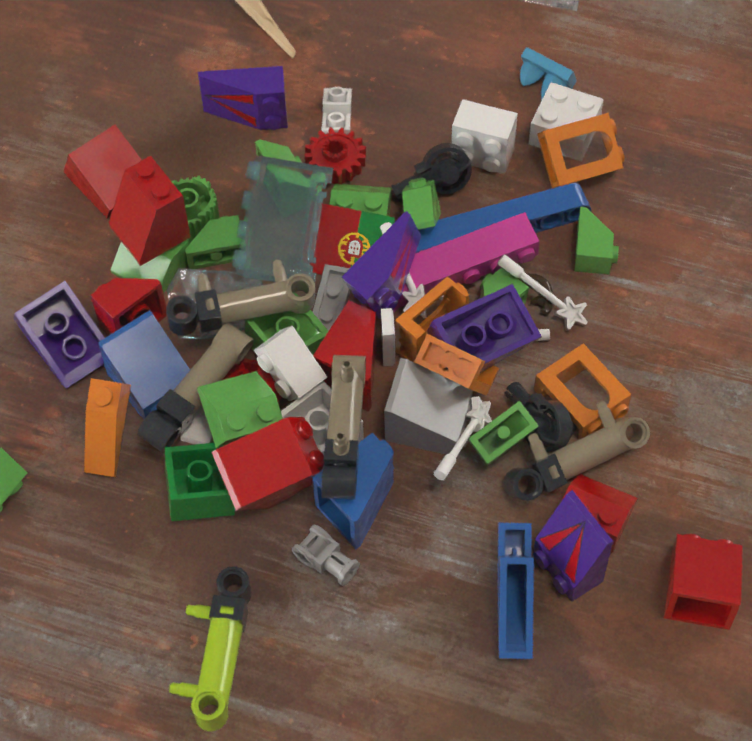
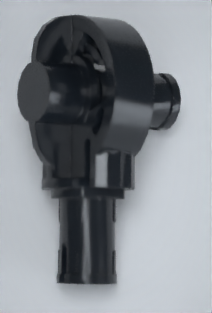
M452 143L438 144L425 154L422 162L414 165L416 172H414L413 176L395 185L393 184L391 187L399 202L403 200L402 191L405 186L409 185V181L417 178H425L426 181L434 180L436 192L455 193L468 183L472 173L471 161L465 151L458 145Z
M513 382L506 388L510 393L505 391V396L513 404L520 401L539 427L530 434L536 433L547 453L557 451L568 444L570 437L575 434L572 430L576 431L577 426L573 423L567 408L561 402L546 400L541 393L530 395L519 382ZM527 436V437H526V441H527L528 445L530 446V442H529V439H528V436Z

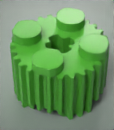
M199 175L192 177V180H189V178L183 180L181 178L179 182L176 180L172 181L183 195L191 235L189 238L190 243L209 220L219 218L216 193L214 189H211L210 182H206V178L201 179Z

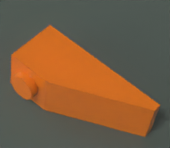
M91 378L86 406L85 473L116 477L131 388L130 384Z

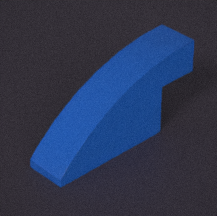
M498 522L499 658L533 659L534 558L531 556L532 523Z

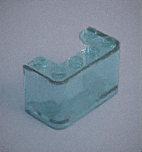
M256 156L253 162H248L246 179H250L249 191L243 192L241 208L246 210L244 221L239 220L237 228V238H241L239 250H234L232 267L237 269L238 275L275 282L272 263L275 260H281L287 279L295 274H306L315 283L316 273L313 272V265H310V263H316L314 253L323 198H326L327 192L321 190L326 188L327 183H331L333 168L265 156Z

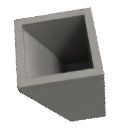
M400 358L384 410L385 441L445 455L449 454L466 429L467 420H472L466 414L472 410L471 398L473 390L408 359Z

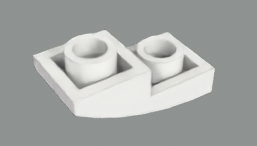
M324 88L321 131L325 134L329 133L330 127L334 129V132H339L341 127L344 128L345 134L350 132L352 88Z

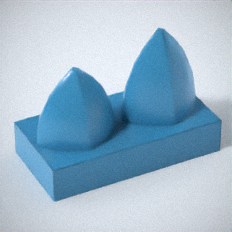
M528 47L523 51L521 55L523 64L520 69V80L523 86L536 82L544 75L545 78L541 88L542 99L551 82L567 88H573L577 80L572 70Z

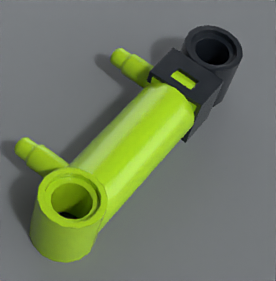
M236 566L227 567L218 574L216 585L219 595H213L211 606L188 605L186 607L187 615L194 616L195 618L210 619L211 622L198 685L181 682L171 683L169 687L171 694L193 698L191 708L197 725L206 731L221 729L227 722V708L242 632H245L249 612L247 606L251 599L249 577L242 568ZM238 584L242 586L235 592L227 591L230 585ZM208 705L218 706L217 711L211 715L202 713V710Z

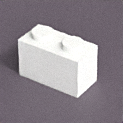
M293 326L280 330L254 349L258 356V364L265 372L270 373L276 382L274 386L277 392L283 398H287L288 401L300 399L327 378V375Z

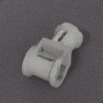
M312 525L309 529L310 533L300 545L295 544L293 546V554L303 564L314 568L321 574L327 570L338 578L340 585L344 586L354 577L360 563L356 559L350 560L340 552L339 543L333 540L323 528Z

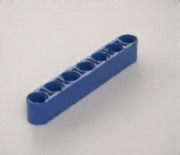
M578 183L563 185L439 219L436 226L418 230L421 239L416 253L524 212L535 233L577 222L580 207H586L590 212L591 207L581 185Z

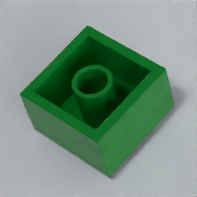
M215 443L164 447L171 521L235 515L234 504L212 455V452L218 449Z

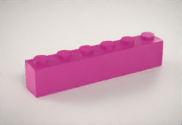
M524 212L416 253L409 272L416 289L420 284H423L425 295L447 276L455 283L471 284L479 280L481 276L497 272L501 268L497 263L504 254L516 263L531 261L536 255H539V239ZM405 283L403 291L410 292ZM403 294L398 300L393 313L398 308L407 305L408 301L403 297Z

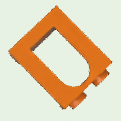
M609 112L544 130L537 134L552 188L624 168V153L622 148L617 145L615 138L617 128L614 120L610 118ZM600 131L607 157L566 169L559 141Z
M447 276L395 320V352L402 358L414 362L427 336V330L431 322L469 304V294L466 288L460 283H455ZM444 295L440 305L420 324L413 321Z
M427 334L414 361L439 375L486 396L500 369L493 365L481 372L485 363L484 360Z
M584 343L538 373L535 377L534 385L536 393H541L544 397L549 395L552 400L561 402L567 408L571 420L580 429L578 439L584 438L604 428L598 410H591L582 405L564 383L586 369L608 393L609 403L607 406L610 408L615 420L624 417L628 413L632 395Z

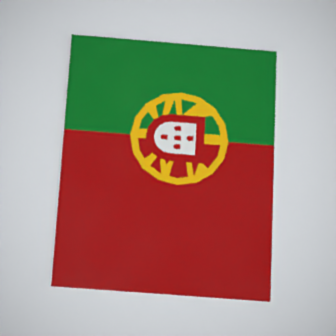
M310 201L297 270L322 275L325 264L350 268L383 235L380 226L388 222L393 225L395 217Z

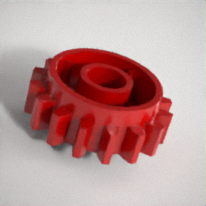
M330 127L329 133L325 134L320 130L318 131L319 138L311 136L310 145H305V166H308L309 174L316 175V180L318 181L322 180L327 182V184H342L347 181H353L356 174L360 175L362 173L361 167L366 166V146H363L361 137L355 139L354 131L345 134L342 127L339 132H334V129Z

